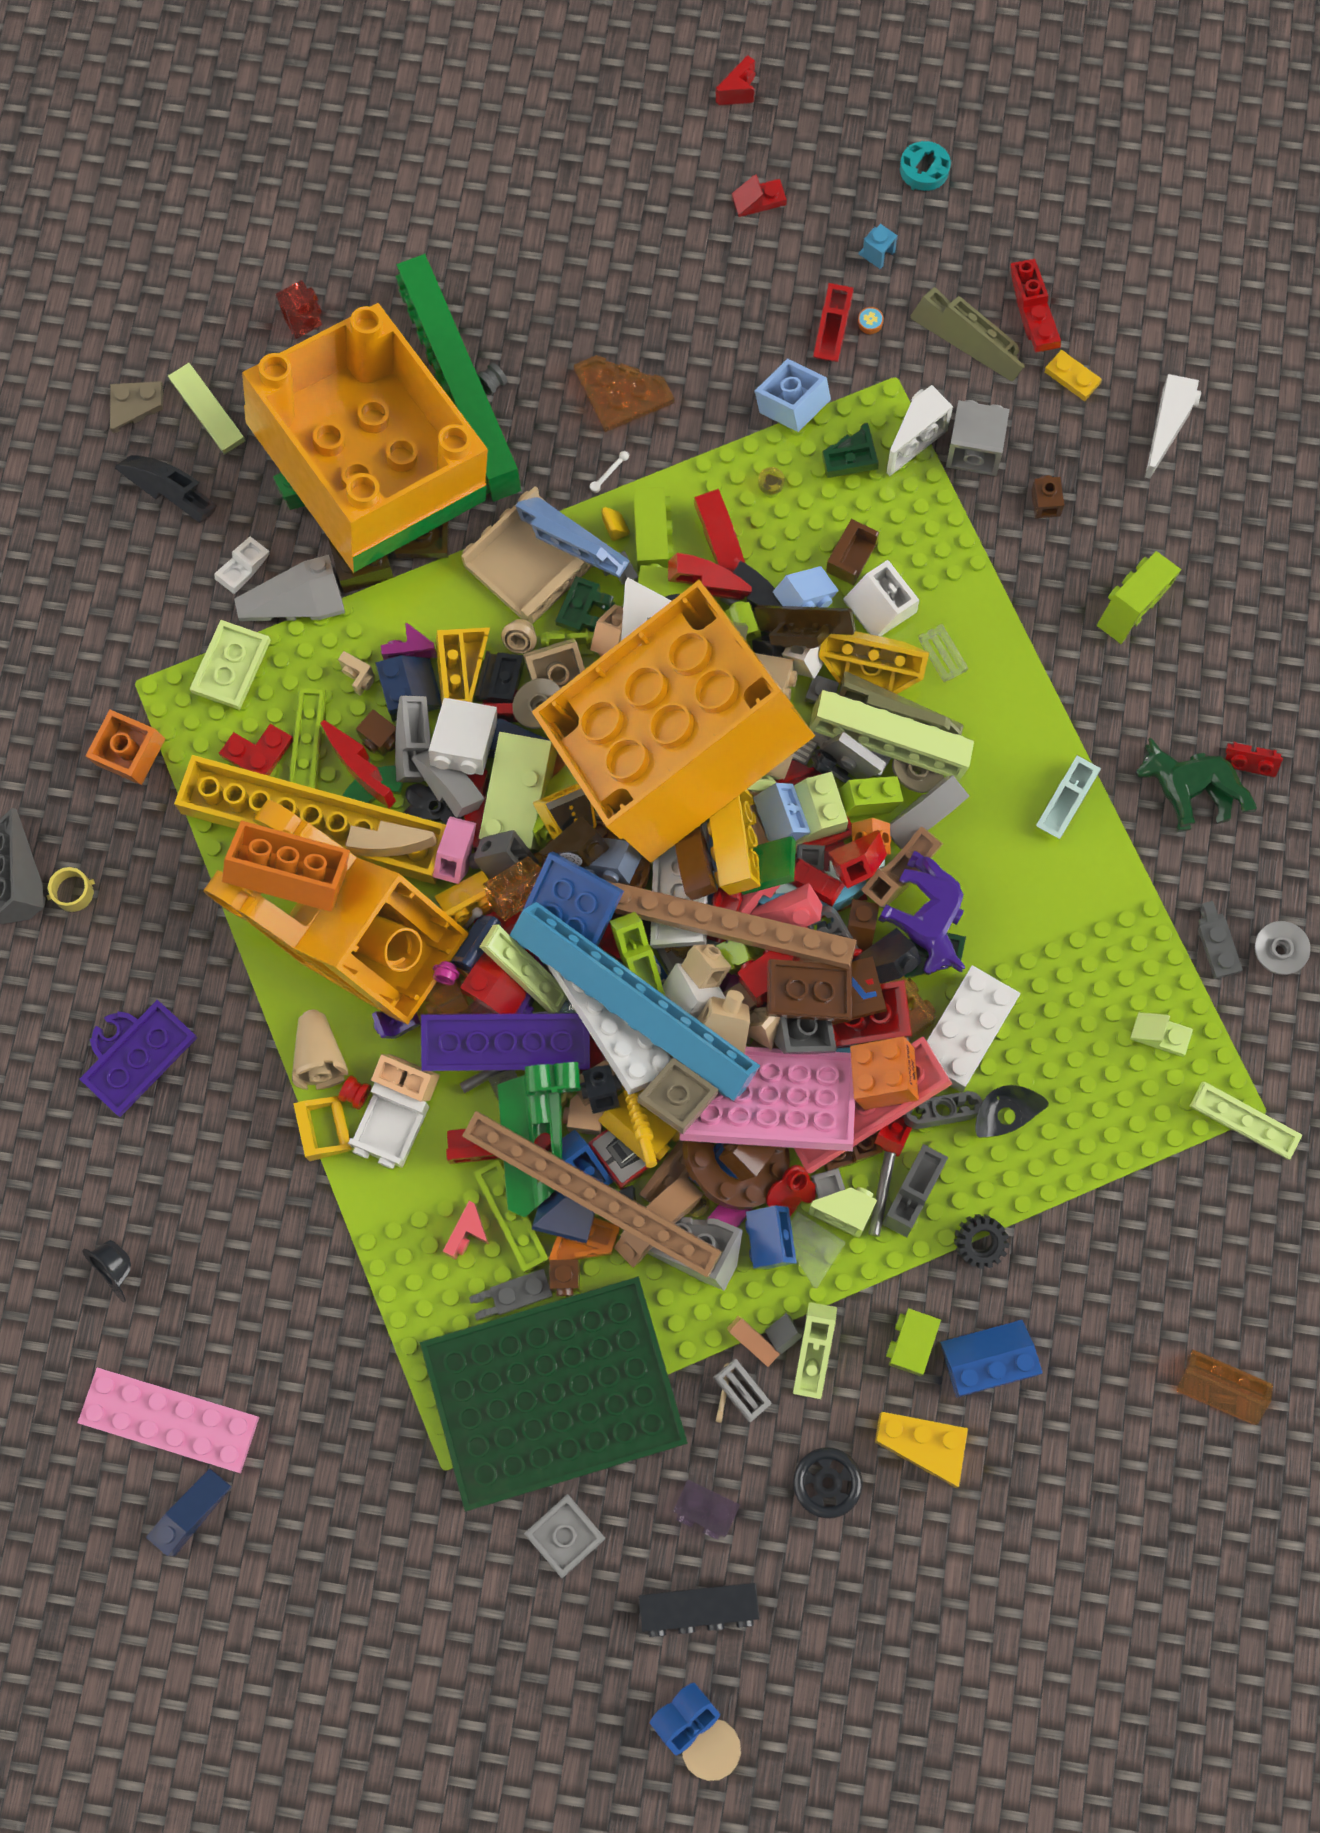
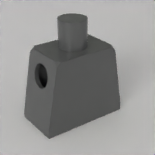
M515 830L483 837L479 842L476 853H471L469 856V866L472 869H481L490 881L496 883L531 884L539 863Z

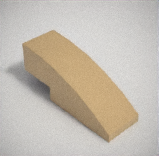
M380 821L378 831L351 826L346 848L353 855L388 857L405 855L435 846L437 839L434 832Z

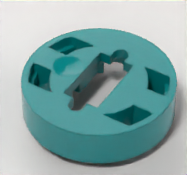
M920 141L913 143L902 154L900 163L901 177L911 186L912 190L928 191L936 189L943 185L948 178L951 166L950 156L942 146L934 142ZM931 152L934 153L933 158L935 160L928 171L918 174V168L916 167L925 154L929 155Z

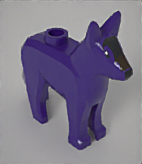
M914 851L907 866L917 868L919 871L905 869L899 882L902 884L907 882L915 884L930 901L925 903L914 916L886 904L878 921L882 923L887 921L896 925L908 935L910 940L928 952L929 956L925 961L923 969L926 975L945 970L949 967L963 972L962 969H965V965L957 957L947 935L951 924L957 925L964 910L960 909L964 895L960 883L942 870L933 859L927 856L924 857Z

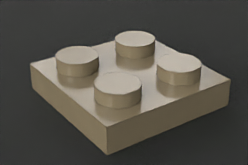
M673 1057L638 1096V1103L681 1134H684L715 1099L719 1089Z

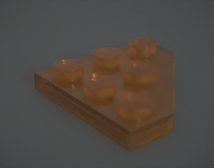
M597 355L573 365L574 371L604 432H608L675 403L674 396L662 376L655 374L651 376L640 372V369L622 363L620 365L606 361V358Z

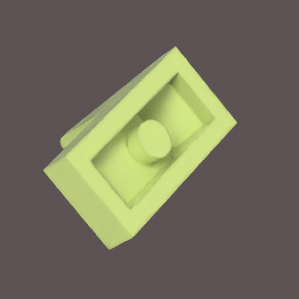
M1139 1012L1130 1039L1184 1057L1193 1029L1169 1021V1015Z

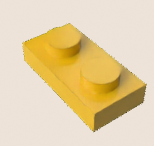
M1060 350L1044 371L1084 402L1100 385L1102 380L1063 350Z

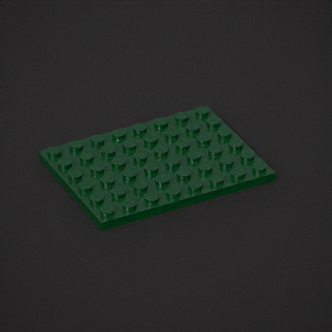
M639 1276L420 1342L465 1512L688 1444Z

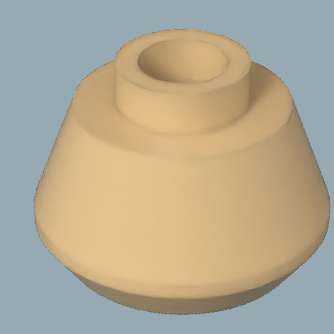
M517 619L503 628L501 633L503 644L514 653H528L534 649L537 642L533 625L524 619Z

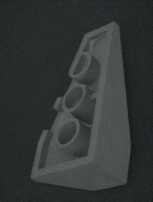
M11 808L0 819V924L30 920L43 909L45 904L43 884L17 809Z

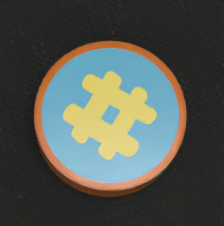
M874 307L863 309L858 316L859 329L866 334L879 332L884 320L882 312Z

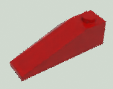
M524 901L503 927L509 935L526 904ZM525 949L535 959L536 955ZM485 952L476 962L460 987L466 996L496 1014L517 1013L527 994Z

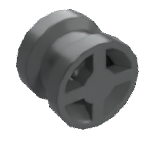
M491 362L484 372L480 371L477 373L483 389L489 395L494 394L498 386H504L508 382L503 371L494 362Z

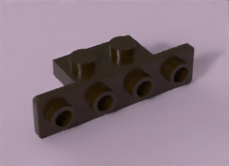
M757 605L754 609L760 631H772L769 635L771 645H782L783 647L805 646L812 649L819 647L830 634L853 635L856 632L853 612L850 608Z

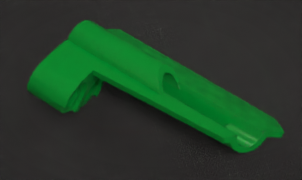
M578 1062L526 1066L525 1075L497 1084L500 1124L533 1143L540 1134L548 1133L551 1140L552 1154L562 1159L561 1093L581 1091ZM504 1161L507 1208L509 1211L525 1218L555 1190L541 1181L538 1183L534 1177Z

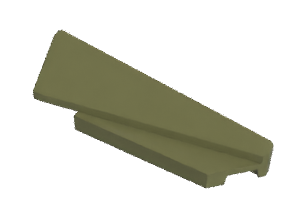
M934 287L923 296L911 314L913 321L1010 381H1014L1025 367L1017 359L1019 352L1017 343L960 296L950 302Z
M844 672L839 696L861 701L878 709H885L890 713L911 718L928 726H935L952 734L962 735L963 724L856 675Z

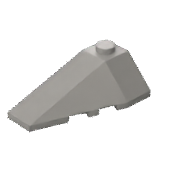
M329 555L303 561L234 599L239 621H270L274 617H286L287 620H296V617H310L311 620H321L345 613L336 574Z
M683 1217L675 1223L677 1226L723 1251L709 1277L703 1276L655 1247H652L647 1253L702 1282L725 1291L737 1267L742 1230L718 1219L707 1218V1220H695L691 1217Z

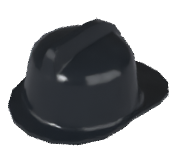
M112 1240L107 1241L93 1251L84 1248L82 1252L85 1258L104 1277L116 1296L124 1303L126 1299L120 1286L130 1273L131 1262L128 1254Z

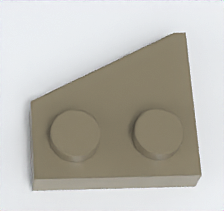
M161 381L111 384L110 429L112 433L119 432L120 427L132 421L135 424L143 420L147 415H153L163 409V385Z

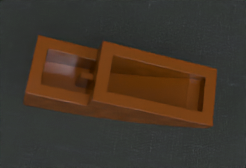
M701 824L675 844L684 892L692 901L718 892L712 872L715 870Z

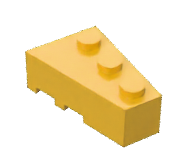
M490 627L437 630L435 643L441 703H443L444 698L473 702Z

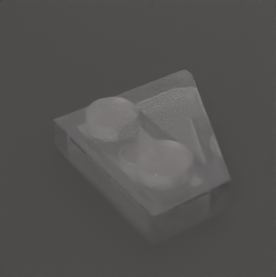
M797 1212L791 1221L796 1260L810 1280L812 1287L817 1289L846 1242Z

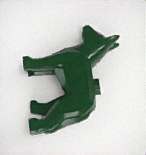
M1152 738L1148 739L1149 745H1145L1147 755L1142 764L1136 769L1135 775L1139 778L1155 777L1158 779L1164 795L1176 812L1178 818L1177 832L1191 830V824H1194L1195 820L1190 799L1198 796L1204 790H1206L1218 807V815L1215 819L1217 824L1230 821L1233 799L1239 801L1242 813L1255 812L1257 810L1250 792L1241 784L1235 769L1230 762L1221 756L1206 757L1205 753H1199L1191 756L1189 761L1178 762L1167 753L1161 751Z

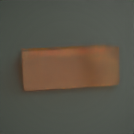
M1193 1349L1188 1356L1185 1372L1177 1385L1178 1392L1253 1425H1258L1271 1403L1273 1384Z

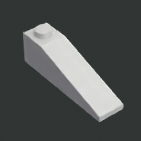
M1168 374L1162 391L1145 478H1151L1190 415L1192 407L1198 406L1201 391L1197 390L1199 380Z

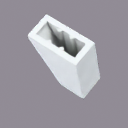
M627 578L625 581L621 641L645 623L647 618L652 617L669 604L671 600Z

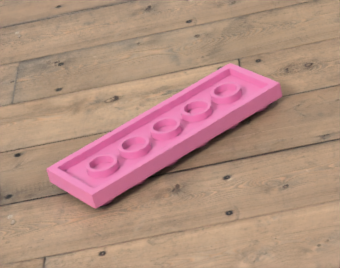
M97 1368L78 1423L241 1473L259 1417Z

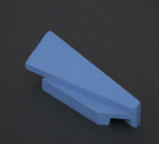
M534 497L519 501L516 504L520 519L531 524L537 539L618 578L630 563L623 555L541 498Z

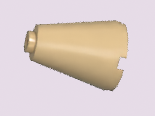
M308 1010L298 1019L292 1082L301 1089H308L307 1085H316V1090L338 1085L344 1081V1075L348 1076L346 1063L325 1014L320 1013L318 1010Z

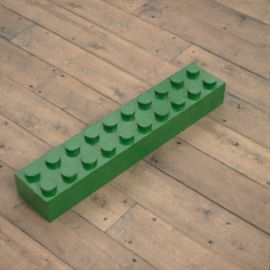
M422 254L398 263L397 269L399 274L395 275L399 286V294L403 303L407 305L408 315L412 324L416 326L418 339L421 345L425 347V354L429 365L434 368L435 378L488 449L485 479L487 484L486 494H490L492 501L495 502L521 492L518 468L426 255Z

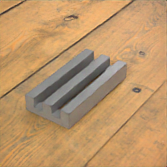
M733 1359L719 1373L713 1376L714 1380L748 1422L753 1421L772 1404L737 1359ZM735 1368L762 1402L760 1406L757 1405L733 1375L732 1369ZM725 1375L754 1410L752 1413H750L723 1379Z

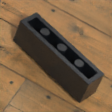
M756 1583L639 1595L642 1632H649V1637L665 1636L666 1629L678 1628V1634L696 1632L695 1626L707 1625V1631L725 1629L724 1623L736 1622L737 1628L754 1626V1620H759Z

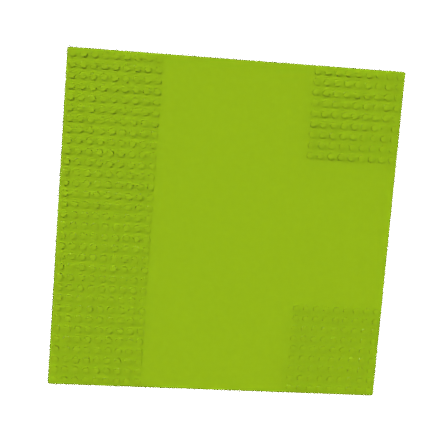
M896 377L826 404L799 432L778 423L559 512L618 553L625 551L639 579L640 571H638L633 488L665 487V496H670L671 512H666V520H672V536H667L668 544H673L674 555L677 552L694 555L715 564V559L704 535V528L694 507V497L719 488L733 524L745 564L760 573L774 588L780 584L786 575L822 566L826 572L827 561L851 519L879 532L878 543L854 586L826 572L839 590L832 598V604L827 608H849L843 601L844 597L867 573L889 560L917 596L919 604L917 613L880 637L903 641L929 652L923 680L897 695L963 724L961 736L974 741L970 766L963 777L957 780L969 797L928 830L943 843L931 859L960 883L964 894L960 909L964 910L957 925L952 923L947 933L966 936L961 960L965 965V969H962L963 972H959L949 967L930 975L922 974L890 982L905 981L912 1036L908 1038L911 1044L921 1037L928 1040L972 965L1021 993L963 1092H975L984 1101L985 1097L994 1089L1006 1085H1016L1037 1092L1047 1099L1049 1106L1017 1130L992 1137L977 1136L975 1129L977 1117L972 1120L933 1127L912 1128L900 1156H895L883 1221L923 1144L947 1156L948 1159L907 1238L884 1225L881 1227L880 1237L869 1235L873 1210L860 1238H857L809 1215L812 1203L801 1201L790 1217L797 1263L771 1269L753 1268V1263L749 1256L751 1248L750 1239L745 1227L746 1217L738 1227L742 1230V1238L737 1267L725 1291L702 1282L649 1254H646L635 1267H632L614 1248L611 1255L578 1259L580 1263V1292H573V1296L639 1276L668 1375L740 1344L741 1342L727 1330V1327L738 1315L761 1335L766 1333L765 1330L786 1313L793 1320L807 1315L809 1302L828 1306L956 1250L957 1246L954 1244V1239H957L955 1231H960L961 1227L959 1224L961 1222L965 1224L967 1222L966 1218L969 1216L975 1218V1214L982 1216L985 1214L994 1218L1004 1228H1007L1232 1130L1189 1107L1201 1082L1212 1085L1263 1114L1266 1113V1108L1099 776L1097 775L1060 839L1036 826L1076 756L1078 755L1088 762H1092L932 444L891 476L887 474L890 449L911 404L903 386ZM868 423L879 462L878 469L827 478L822 451L831 445L837 444L844 436H852L860 430L861 425ZM767 474L780 479L782 482L781 486H773L770 491H765L763 485ZM607 507L619 511L630 534L615 541L611 540L602 520V508ZM463 549L448 555V558L438 559L343 597L342 601L345 609L343 614L321 620H311L310 617H296V620H286L259 631L258 633L269 636L271 641L240 710L191 693L190 687L205 653L136 681L135 686L151 727L156 729L165 738L160 750L178 794L192 755L235 766L219 755V752L233 732L256 745L271 723L294 737L299 688L325 689L327 696L324 720L361 745H363V740L359 738L356 728L372 709L396 726L397 721H392L388 711L375 662L384 660L381 645L387 644L392 640L407 642L405 623H408L432 641L435 648L437 630L490 627L482 661L483 665L486 651H490L491 654L499 652L523 655L510 651L501 639L503 628L514 620L521 618L464 567L461 557ZM595 566L581 577L600 584L601 589L599 592L613 596L615 605L624 606L625 584L622 585L618 577L612 574L605 576L602 569ZM569 590L532 624L537 638L536 645L532 651L542 648V632L568 630L557 626L555 620ZM714 597L723 611L729 609V606L721 601L720 598ZM745 597L743 600H739V601H743L744 603H746V602H747V597ZM593 605L589 615L601 618L606 611ZM853 614L856 631L869 634ZM761 631L762 636L767 634L765 631ZM751 641V642L748 643V645H749V646L751 647V649L753 650L752 641ZM343 651L370 665L373 670L374 682L369 690H364L361 696L355 693L352 686L356 679H352L342 672L338 659ZM595 652V655H581L584 668L589 667L601 656L597 652ZM431 658L430 660L432 663L436 682L440 692L437 658ZM524 662L518 690L524 684L531 681L526 662ZM823 664L817 675L836 681L826 665ZM797 674L795 687H790V701L809 727L814 704L805 702V697L813 678ZM474 694L472 703L482 704V700L476 701V697ZM440 709L428 712L430 740H432ZM510 722L549 739L542 728L532 729L523 726L519 722ZM323 730L316 789L342 796L355 778L338 758ZM293 742L270 774L271 777L289 780ZM365 748L370 758L368 762L374 766L395 765V749L391 752L388 751L382 756L377 751L372 753ZM487 758L485 770H488L490 778L494 758ZM893 758L890 759L879 777L895 776L892 766ZM812 759L806 765L808 768L813 766L814 762ZM848 773V776L851 779H856L854 776ZM873 775V776H871V777H869V778H879V777ZM834 776L839 790L845 783ZM425 780L421 783L404 782L400 795L393 794L396 802L390 809L403 813L411 805L405 796L406 788L416 783L428 786ZM899 782L903 802L891 813L848 817L851 824L869 818L890 823L916 799L926 793L909 790ZM377 799L371 803L376 806L387 808ZM186 815L212 879L217 870L223 872L224 859L237 829ZM852 838L844 840L845 845L852 842ZM892 839L890 843L891 855L885 857V866L902 850L899 849ZM546 842L541 848H539V850H529L533 854L541 851L544 847H546L548 842ZM542 862L538 863L534 875L539 874L541 872ZM653 862L650 863V876L644 888L652 891ZM469 866L468 873L461 881L471 877L472 875L482 870L472 869ZM403 876L438 907L439 905L434 896L457 884L438 878L436 884H431ZM490 881L500 902V905L496 907L497 910L512 906L502 883ZM911 883L889 906L914 916L930 899L915 884ZM261 893L262 897L288 915L297 904V902ZM867 896V902L876 903L869 896ZM879 906L872 945L895 928L899 929L909 939L908 935L896 925L887 921L884 923L878 921L884 907ZM222 907L298 1102L339 1096L343 1084L351 1075L356 1077L358 1082L362 1084L368 1083L373 1087L375 1082L371 1081L381 1054H391L421 1067V1025L396 1039L381 1038L375 1030L372 1013L380 1010L299 963L246 920L241 919ZM851 908L838 912L846 927L848 926ZM824 917L821 919V922L826 921L829 924L831 923V918ZM473 922L472 925L468 928L467 932L470 931V929H471L472 926L474 925V922ZM650 945L654 956L668 975L657 949ZM460 973L459 978L455 979L453 985H445L437 981L417 1010L420 1022L421 1014L496 1013L462 992L460 987L466 978ZM534 999L531 1006L534 1008L533 1013L545 1012L546 1010ZM566 999L560 1009V1013H577L575 1010L569 1009L568 999ZM308 1010H318L320 1013L325 1014L348 1069V1076L344 1075V1081L333 1087L316 1090V1085H307L308 1089H301L292 1082L298 1019ZM1138 1013L1169 1015V1021L1193 1029L1185 1056L1182 1057L1131 1040L1130 1037ZM483 1070L432 1071L439 1074L440 1077L431 1100L425 1101L429 1109L403 1168L396 1165L394 1169L387 1168L378 1163L379 1158L369 1155L368 1159L354 1154V1148L348 1152L321 1158L439 1464L445 1471L453 1469L420 1342L568 1298L556 1296V1292H552L553 1297L500 1316L497 1314L478 1321L475 1318V1314L478 1311L496 1307L493 1297L477 1304H471L469 1297L490 1290V1287L544 1269L550 1286L549 1261L526 1273L523 1272L473 1173L496 1160L449 1164L446 1156V1149H448L447 1131L466 1129L475 1111L486 1115L500 1124L497 1084L525 1075V1070H505L467 1093H464L460 1083ZM949 1086L933 1097L961 1092ZM622 1089V1091H618L617 1096H619L624 1090ZM371 1091L366 1102L359 1110L353 1108L352 1103L348 1101L342 1102L349 1137L352 1139L373 1096ZM576 1091L570 1092L573 1093V1097L577 1095ZM568 1098L567 1104L561 1109L562 1138L570 1133L568 1132L567 1124H563L564 1108L570 1107V1098ZM966 1101L962 1107L968 1106L970 1110H973L975 1105H970ZM939 1104L936 1106L938 1114L942 1116L950 1114V1110L946 1105ZM331 1106L310 1111L318 1148L340 1145ZM1006 1107L998 1112V1120L1002 1124L1010 1125L1014 1122L1016 1116L1012 1109ZM914 1108L911 1116L914 1115L917 1117V1120H920L922 1114H917ZM578 1133L587 1144L598 1136ZM673 1140L668 1143V1146L671 1148L668 1151V1155L677 1144ZM788 1147L790 1154L789 1167L793 1165L804 1167L794 1148ZM885 1151L871 1158L840 1168L839 1171L845 1189L853 1188L857 1190L858 1187L872 1192V1198L876 1199ZM666 1157L659 1161L655 1167L647 1169L640 1177L625 1186L633 1185L635 1187L636 1202L644 1207H647L650 1203L639 1194ZM499 1159V1161H500V1163H501V1165H502V1167H503V1169H504V1160ZM824 1165L811 1174L808 1173L811 1181L812 1176L826 1172ZM614 1181L608 1185L616 1191L621 1190ZM703 1195L701 1199L707 1201L706 1207L694 1214L689 1212L684 1217H691L695 1220H707L718 1204ZM471 1201L477 1206L489 1244L468 1235L467 1239L470 1242L463 1255L458 1254L455 1260L447 1256L443 1250L465 1207ZM764 1203L756 1208H753L752 1210L766 1208L768 1206L766 1203ZM538 1207L527 1215L531 1225H533ZM595 1214V1218L612 1223L606 1220L605 1218L599 1216L598 1214ZM622 1228L620 1229L615 1245L620 1240V1235L624 1230ZM535 1231L549 1258L557 1236ZM977 1232L972 1238V1243L989 1236V1232Z

